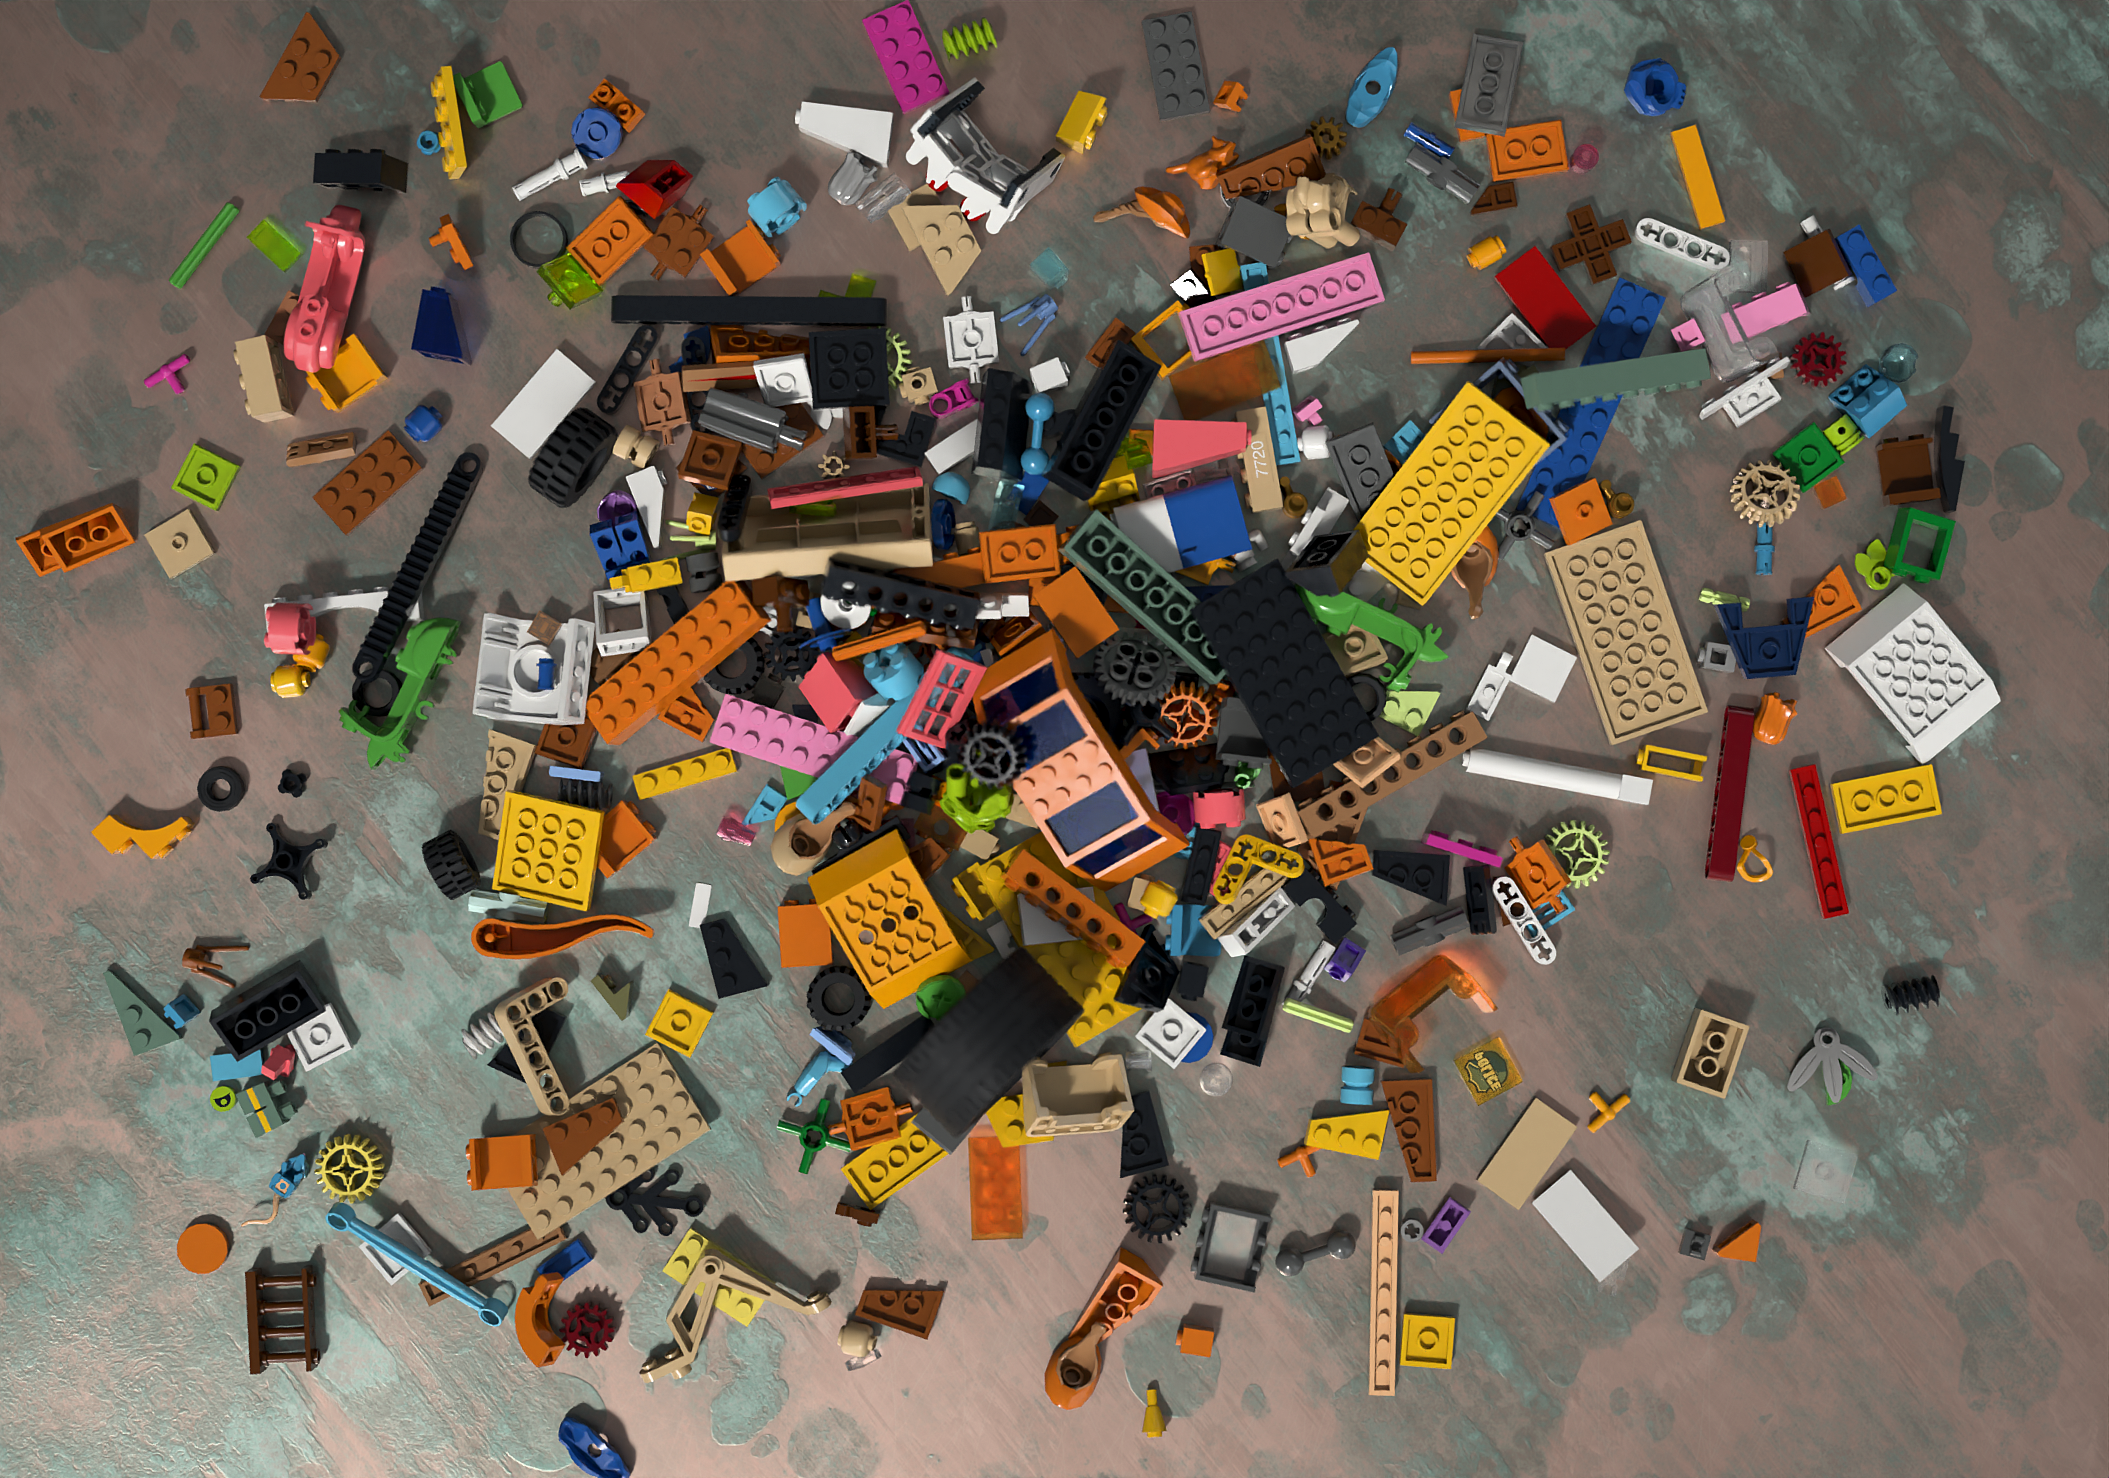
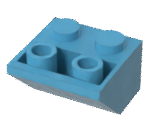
M1867 364L1828 396L1842 415L1847 413L1857 426L1856 430H1860L1867 438L1872 437L1907 406L1899 386Z

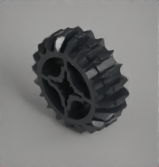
M988 719L984 720L982 725L977 722L973 725V729L969 728L965 732L967 737L964 736L960 741L963 746L958 749V753L963 756L959 759V763L966 764L963 772L970 771L972 773L969 777L970 780H974L975 777L979 779L978 786H982L984 782H987L988 789H992L994 784L998 789H1001L1004 783L1010 786L1014 782L1013 779L1018 780L1021 777L1020 772L1026 769L1024 762L1028 760V755L1024 754V752H1026L1028 746L1020 744L1024 740V736L1016 737L1017 728H1013L1010 731L1008 729V722H1005L1002 726H1000L998 719H995L992 724ZM993 737L1001 740L1002 742H997ZM977 740L980 743L979 748L981 750V756L978 758L975 751ZM990 751H991V753H992V752L997 753V752L1001 751V752L997 755V757H996V755H995L994 757H993L992 755L986 757V756L990 753ZM1007 751L1011 753L1010 768L1006 764L1008 762L1005 757ZM984 766H989L990 768H992V770H989Z
M1156 1173L1152 1174V1182H1148L1147 1177L1143 1176L1144 1185L1141 1186L1139 1182L1135 1181L1134 1186L1137 1191L1127 1190V1193L1133 1198H1124L1123 1200L1125 1204L1131 1205V1207L1123 1209L1124 1214H1131V1216L1125 1219L1126 1224L1135 1223L1131 1226L1130 1230L1135 1232L1140 1229L1138 1234L1140 1239L1147 1233L1148 1242L1151 1243L1153 1235H1156L1158 1243H1162L1161 1235L1166 1234L1168 1241H1171V1231H1174L1179 1236L1181 1232L1177 1226L1187 1227V1223L1182 1218H1191V1214L1184 1211V1209L1192 1208L1191 1203H1183L1184 1200L1189 1198V1194H1179L1183 1191L1184 1186L1181 1184L1174 1188L1176 1184L1175 1178H1172L1169 1184L1166 1183V1174L1162 1175L1161 1181H1157ZM1150 1189H1164L1156 1198L1142 1195ZM1171 1193L1178 1201L1177 1215L1173 1214L1166 1207ZM1162 1201L1161 1207L1164 1212L1152 1215L1153 1208L1150 1204L1155 1203L1157 1206V1202L1161 1203ZM1137 1202L1142 1203L1148 1209L1144 1223L1139 1220L1136 1214ZM1163 1218L1171 1221L1165 1227L1151 1228V1225L1158 1219Z

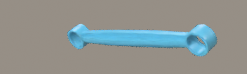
M337 1202L326 1215V1221L333 1229L350 1231L404 1268L478 1311L479 1318L487 1325L500 1326L506 1317L508 1308L501 1300L497 1298H484L441 1268L418 1256L414 1251L356 1218L355 1211L349 1205Z

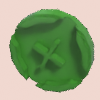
M937 975L930 977L922 982L916 991L915 999L918 1011L926 1018H936V1021H939L966 994L964 985L952 976Z

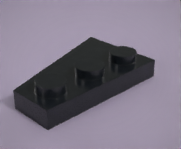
M1373 850L1372 876L1447 906L1450 855Z
M725 918L700 925L718 999L769 986Z
M546 1008L535 1014L531 1021L549 1056L567 1017ZM522 1030L518 1034L520 1041L524 1038ZM507 1044L487 1065L526 1083ZM531 1053L529 1056V1061L531 1064H533L535 1056L533 1053Z
M1149 1091L1131 1095L1134 1112L1123 1125L1120 1178L1169 1166Z

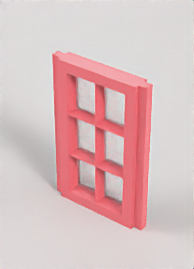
M937 650L896 732L903 736L946 749L945 734L960 722L987 667L952 653Z

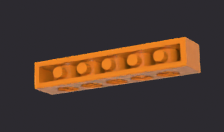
M1024 849L1016 853L1000 876L1005 880L1004 884L1009 889L1015 892L1018 890L1024 894V899L1034 907L1040 906L1046 911L1045 915L1054 922L1060 921L1066 926L1065 930L1070 935L1076 938L1081 937L1087 942L1085 945L1095 953L1101 952L1107 957L1106 961L1115 968L1129 966L1145 943V940ZM1027 874H1031L1035 878L1034 887L1026 883ZM1048 889L1054 891L1056 895L1054 902H1050L1046 897ZM1068 905H1072L1076 909L1074 918L1067 914L1066 909ZM1088 920H1092L1096 924L1095 933L1088 930ZM1109 935L1116 939L1117 944L1115 948L1108 945L1107 938Z

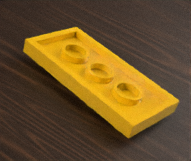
M441 66L434 77V82H431L432 97L437 99L438 107H435V119L441 125V132L438 133L440 147H444L445 151L442 165L444 172H448L449 179H459L467 164L451 66Z
M1932 764L1830 784L1840 834L1942 814Z
M918 1113L899 1126L901 1138L873 1145L841 1168V1171L869 1210L875 1208L949 1154L911 1123Z

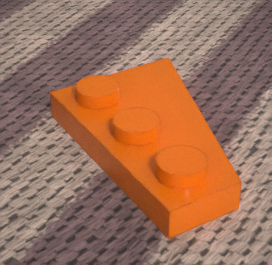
M1840 564L1836 565L1805 596L1814 597L1805 638L1862 610ZM1788 614L1780 621L1782 625L1788 624Z

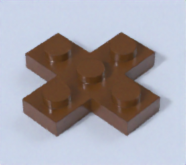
M1590 204L1566 213L1565 217L1573 238L1550 247L1559 271L1583 262L1591 285L1616 277L1617 273L1609 252L1632 243L1624 220L1621 219L1599 228Z

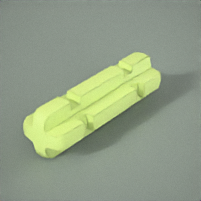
M1702 588L1699 595L1700 601L1712 602L1714 605L1741 603L1742 612H1746L1750 605L1748 598L1741 596L1737 598V595L1721 591L1713 592V589Z

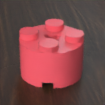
M276 603L274 606H268L266 610L268 632H266L264 637L265 646L271 648L275 654L308 655L311 651L307 649L309 646H314L316 638V618L311 617L309 610H313L312 606L304 603Z
M1233 788L1212 789L1200 794L1193 792L1195 822L1200 823L1201 829L1215 828V824L1226 823V827L1241 826V821L1246 819L1244 789L1239 788V791H1233Z

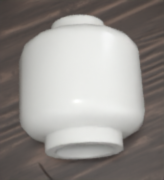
M1326 425L1304 428L1302 436L1298 437L1299 452L1303 451L1305 457L1310 460L1330 457L1325 441L1335 438L1334 431H1330Z

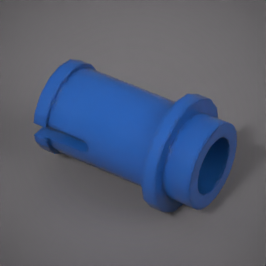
M539 658V663L536 664L539 667V690H554V667H557V664H554L555 659Z

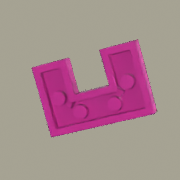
M1431 830L1430 834L1423 833L1422 844L1449 851L1490 866H1501L1503 858L1497 856V850L1480 846L1479 850L1472 848V842L1459 838L1456 843L1448 840L1449 835L1435 830Z

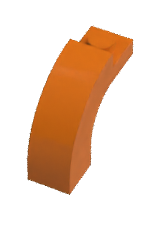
M558 1272L540 1275L534 1283L535 1286L525 1287L521 1290L516 1304L515 1328L517 1337L524 1353L537 1368L553 1365L566 1345L553 1332L548 1319L550 1301L564 1280Z

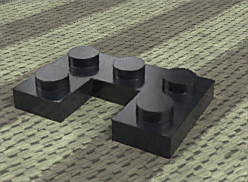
M887 406L874 407L875 425H882ZM911 411L905 434L898 433V440H876L877 455L922 468L936 418Z

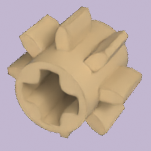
M836 451L832 452L831 457L823 454L825 462L818 465V468L825 469L826 471L823 473L822 478L825 479L828 476L832 477V479L840 476L841 478L845 477L843 474L844 470L850 469L849 465L843 464L845 455L838 458ZM833 461H836L841 466V468L836 469V473H832L831 469L828 468V466L833 464Z

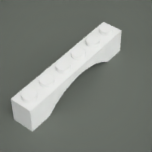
M388 587L373 588V593H363V589L349 590L348 595L338 596V592L323 593V598L313 599V595L297 596V601L289 602L287 598H274L272 603L264 604L265 617L267 607L274 606L276 603L310 604L313 610H309L310 616L315 618L343 608L362 607L378 612V609L383 605L384 598L388 595L389 589ZM422 592L407 621L425 620ZM266 620V626H267V632H268V621Z

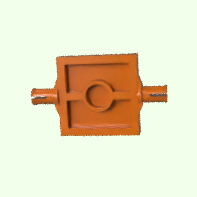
M1518 836L1511 839L1509 843L1517 855L1504 868L1531 909L1534 910L1543 903L1550 902L1556 914L1564 911L1566 907H1564L1558 895L1572 881L1545 841L1540 840L1532 847L1525 849Z
M889 1087L840 1100L843 1112L842 1122L828 1125V1131L831 1136L845 1132L849 1139L850 1148L853 1151L901 1138L899 1116L913 1112V1106L911 1102L897 1106L893 1101L891 1088Z

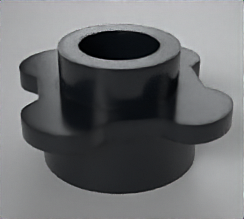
M290 769L284 770L282 772L283 777L278 785V791L282 794H292L295 798L300 797L303 794V783L307 781L306 775L303 773H293ZM291 781H294L293 786L290 785Z

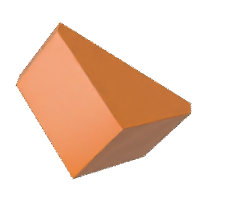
M1752 1219L1712 1250L1720 1257L1756 1262L1761 1225Z

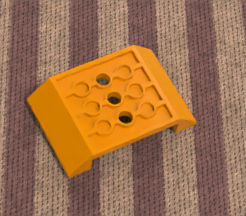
M897 828L807 878L818 907L869 994L883 1009L916 992L920 984L928 978L937 975H947L972 961L960 938H956L908 855L909 849ZM907 906H915L919 914L915 918H908L904 914V909ZM885 918H892L896 922L895 929L885 930L882 927V921ZM864 930L871 931L874 939L869 943L862 942L859 938L860 932Z

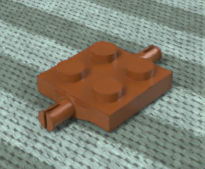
M699 204L692 216L681 213L673 206L655 230V235L643 247L659 262L652 273H650L653 278L655 277L659 281L666 269L676 271L684 278L688 276L700 259V254L707 249L714 239V235L705 230L700 224V221L708 212L705 207L703 209V206Z

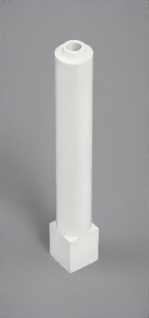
M1475 747L1469 748V751H1464L1462 757V766H1466V772L1649 805L1653 783L1651 779Z

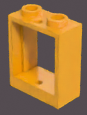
M1176 301L1130 339V343L1138 352L1161 365L1157 374L1161 381L1192 357L1191 351L1189 349L1167 367L1145 341V338L1175 313L1178 314L1181 311L1190 309L1186 303L1182 305L1179 301Z

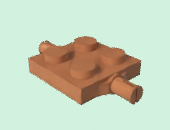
M660 359L649 360L652 375L645 380L633 383L641 429L643 433L662 431L664 446L674 445L672 429L678 425L691 423L687 394L682 389V372L662 374Z

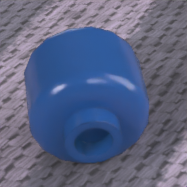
M418 405L405 417L406 426L404 429L416 442L420 440L428 442L442 430V423L439 420L442 418V415L433 406L427 408L425 405Z

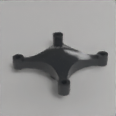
M277 823L267 824L266 830L270 833L273 840V854L265 869L251 875L250 881L253 884H261L266 878L279 876L287 879L296 887L301 900H309L312 897V893L307 890L305 885V869L312 854L319 849L327 848V840L317 839L310 845L296 846L282 837Z

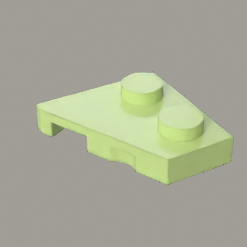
M1386 691V705L1378 717L1414 736H1418L1440 693L1436 691Z

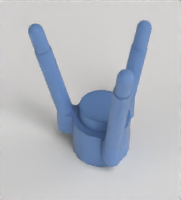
M1048 294L1043 295L1041 298L1037 296L1031 302L1000 318V321L1004 322L1032 308V312L1019 321L1018 326L1021 327L1035 316L1040 320L1045 318L1021 351V356L1028 352L1047 325L1056 318L1054 313L1058 310V306Z

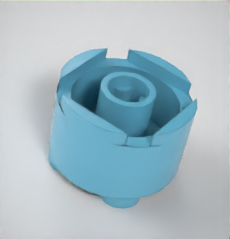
M779 176L773 178L768 183L767 188L761 193L756 192L747 200L750 205L748 214L767 237H772L771 233L773 232L779 235L788 230L801 218L798 215L801 208L804 212L807 208L805 201L787 180H781Z
M904 643L875 650L867 654L863 660L865 678L885 700L893 698L896 701L907 697L918 687L917 680L921 675L923 678L924 675L923 665Z

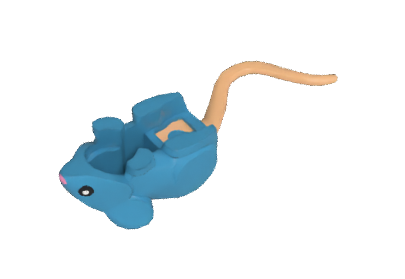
M304 1153L290 1158L287 1162H283L281 1170L272 1177L269 1188L275 1193L271 1217L265 1220L245 1221L241 1225L242 1227L247 1224H268L275 1219L278 1213L280 1198H289L299 1186L302 1178L308 1177L309 1165Z

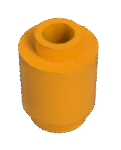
M1497 235L1494 237L1488 236L1468 248L1469 254L1466 256L1473 268L1477 267L1479 270H1482L1501 259L1502 255L1506 253V248Z

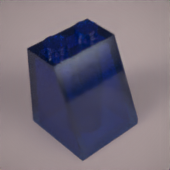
M431 286L430 290L422 289L411 350L422 357L471 366L472 360L458 302L451 297V293L446 292V289Z

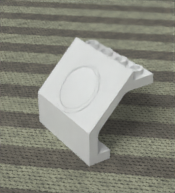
M484 613L472 714L484 716L487 719L552 725L584 724L595 623L576 618L569 619L568 623H562L563 625L549 646L527 633L533 622L532 620H520L493 613ZM539 658L555 659L554 664H557V667H554V690L538 689L539 667L536 664L539 663Z

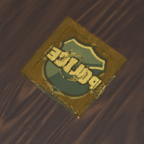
M1498 1036L1453 1060L1477 1106L1523 1082Z

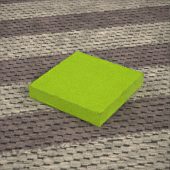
M194 443L171 489L218 512L241 466Z

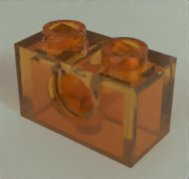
M934 804L931 815L921 812L913 828L917 829L916 835L924 839L932 837L940 841L939 844L951 853L953 849L959 851L960 845L967 834L953 818L948 816L936 804ZM939 820H944L949 825V831L945 835H939L935 831V824Z

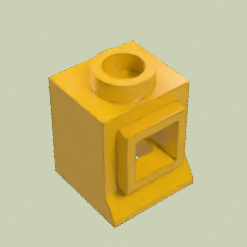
M694 492L693 501H691L687 511L686 525L689 526L688 531L710 536L717 518V513L714 512L719 498Z

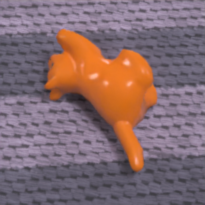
M1212 136L1213 145L1210 150L1196 155L1188 163L1167 167L1166 172L1171 174L1187 172L1191 179L1199 184L1201 189H1213L1219 183L1216 173L1223 168L1232 166L1238 160L1239 154L1233 152L1236 143Z

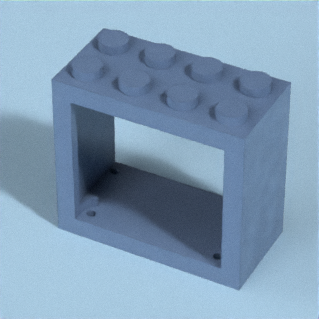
M1504 357L1501 358L1472 383L1481 390L1496 376L1500 380L1505 377L1524 397L1521 377L1517 374L1520 369L1510 358L1507 361ZM1452 401L1429 420L1432 426L1435 425ZM1533 408L1550 429V432L1547 434L1550 438L1546 441L1551 444L1534 465L1536 466L1567 440L1569 427L1561 417L1556 419L1551 414V410L1538 412L1537 408Z

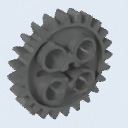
M1124 632L1122 639L1117 634L1114 635L1113 641L1107 638L1105 645L1100 644L1098 652L1095 653L1092 669L1095 670L1094 678H1099L1097 685H1105L1104 693L1113 692V700L1118 696L1122 697V704L1128 699L1131 700L1132 706H1135L1136 700L1145 706L1147 699L1153 704L1157 697L1163 699L1165 693L1169 694L1177 671L1174 668L1175 660L1170 659L1172 653L1164 652V644L1157 646L1156 638L1151 642L1147 641V634L1142 639L1138 638L1137 632H1134L1133 637H1129L1127 632ZM1137 653H1141L1142 655L1133 682L1131 685H1128L1127 682L1129 680V676L1132 671Z

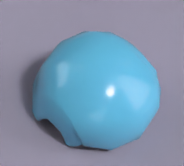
M946 472L937 476L932 485V490L935 489L948 498L959 500L961 504H967L971 489L968 481L962 475Z

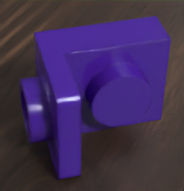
M1344 937L1332 958L1324 967V970L1329 972L1332 978L1346 982L1354 973L1366 950Z

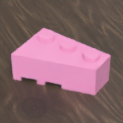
M1786 282L1775 287L1777 291L1775 293L1767 295L1766 292L1751 297V303L1742 305V302L1727 307L1728 312L1724 313L1723 316L1734 343L1763 333L1778 325L1786 324L1800 316L1811 314L1800 286L1797 284L1791 285L1790 282Z

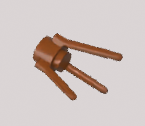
M196 945L195 949L187 948L185 950L182 966L183 968L191 969L192 973L203 975L220 984L234 988V983L203 970L206 967L222 970L223 968L222 965L208 962L209 957L205 952L248 951L249 947H205Z

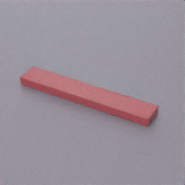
M915 466L769 488L767 491L771 509L919 487L923 486V481L919 468Z

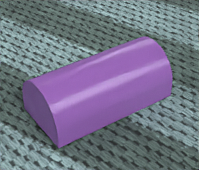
M1449 1197L1421 1240L1443 1254L1471 1211Z

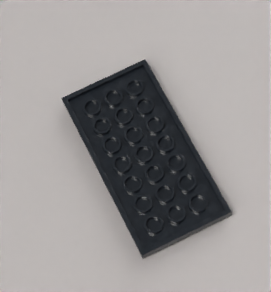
M1278 558L1190 609L1192 616L1291 788H1295L1379 737L1292 582L1286 577L1285 570Z

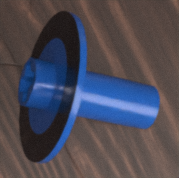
M821 597L809 600L810 606H806V610L816 638L803 643L799 649L800 651H810L820 648L821 652L831 650L833 647L838 646L837 642L851 636L853 630L842 629L833 631L830 622L822 611Z

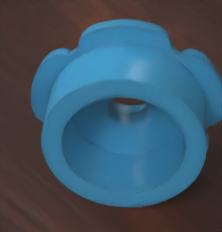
M425 130L419 135L417 147L421 149L423 154L432 155L434 152L440 151L441 147L437 132ZM429 140L432 141L431 145L427 144Z

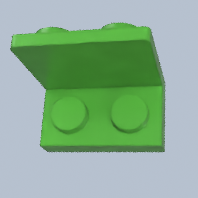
M501 61L465 78L460 72L453 75L454 85L473 124L478 129L523 107Z

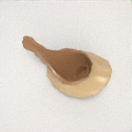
M844 802L840 808L833 810L818 824H813L803 813L788 819L775 832L770 846L774 862L784 873L795 876L811 871L823 860L832 846L836 825L845 817L853 815L857 806L851 802Z

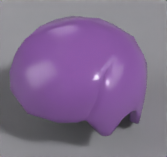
M621 490L609 492L603 497L597 507V518L600 522L612 518L615 527V517L637 511L638 514L635 499L631 494Z

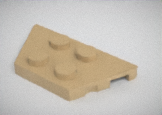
M959 206L902 207L901 209L947 296L950 295L981 252Z

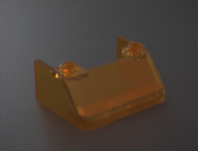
M1445 955L1431 957L1377 1001L1369 1010L1370 1022L1410 1073H1421L1424 1070L1409 1050L1419 1038L1418 1028L1412 1019L1447 990L1450 989L1460 999L1472 998L1483 1013L1495 1012L1498 1009L1476 979Z

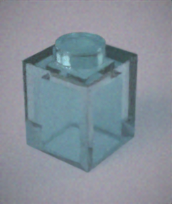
M1049 247L1030 264V269L1050 291L1054 287L1059 289L1069 279L1067 277L1069 269Z

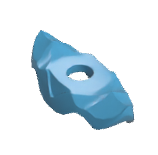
M1389 47L1379 52L1367 63L1355 79L1349 93L1345 114L1346 120L1352 126L1360 128L1368 125L1384 109L1395 88L1398 74V55L1394 47ZM1369 81H1376L1380 84V91L1377 94L1372 95L1366 91V84Z

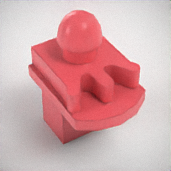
M277 1044L275 1048H272L270 1057L262 1065L261 1073L272 1080H275L278 1075L289 1077L294 1069L296 1051L293 1045L288 1044L282 1047Z

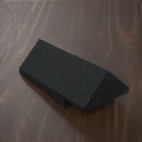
M1244 955L1222 1024V1028L1228 1031L1220 1055L1261 1067L1285 970L1284 966Z

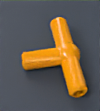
M1594 1091L1589 1096V1099L1601 1111V1114L1589 1123L1587 1128L1592 1133H1595L1607 1121L1613 1120L1616 1114L1630 1102V1098L1623 1094L1609 1106L1597 1091Z

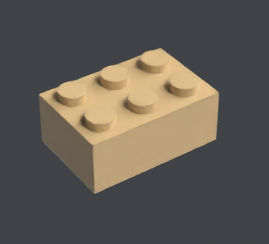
M266 335L235 342L236 349L233 350L235 361L237 365L240 364L242 374L239 375V381L242 389H246L248 399H245V408L247 413L264 423L294 416L278 342Z
M1695 1008L1671 1080L1725 1099L1750 1026Z

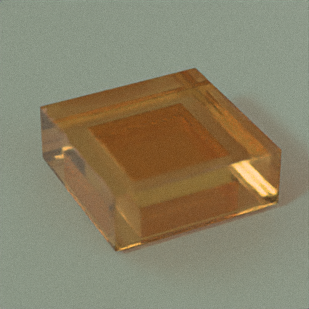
M1837 476L1812 487L1822 510L1847 499Z

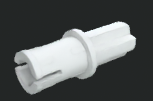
M627 170L608 175L601 173V176L580 180L581 192L583 196L603 191L609 193L610 189L617 188V183L630 173Z

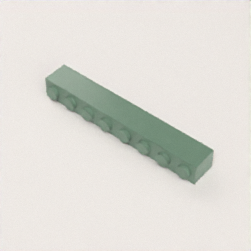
M1703 348L1535 373L1521 378L1526 408H1537L1538 412L1553 409V405L1558 404L1559 409L1575 406L1574 402L1580 401L1581 405L1595 403L1597 398H1602V402L1618 399L1617 395H1623L1624 399L1636 397L1642 391H1644L1645 395L1660 393L1662 388H1665L1666 392L1680 390L1681 385H1686L1687 389L1702 386L1701 381L1710 379L1711 374L1706 349Z

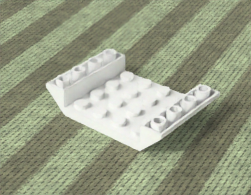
M1904 583L1825 647V650L1840 668L1846 667L1906 739L1908 742L1906 745L1907 749L1921 766L2001 701L1992 679L1929 603Z

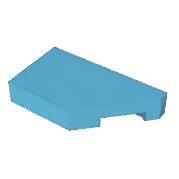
M766 784L741 824L749 825L775 819L788 800L786 795Z

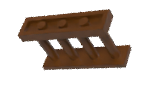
M312 1265L302 1268L301 1275L265 1277L262 1274V1268L247 1270L245 1272L250 1375L261 1374L267 1369L266 1367L269 1364L306 1362V1372L314 1370L317 1364L320 1363L321 1353L320 1349L316 1348L313 1287H316L317 1275L316 1272H313ZM302 1285L303 1300L266 1302V1300H263V1290L266 1287ZM303 1311L304 1326L268 1328L267 1325H264V1315L267 1313ZM305 1336V1352L269 1353V1351H266L265 1341L268 1338Z

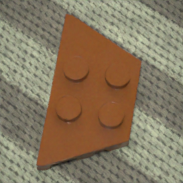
M307 11L259 96L265 101L284 100L287 102L304 101L317 103L342 59L313 16Z

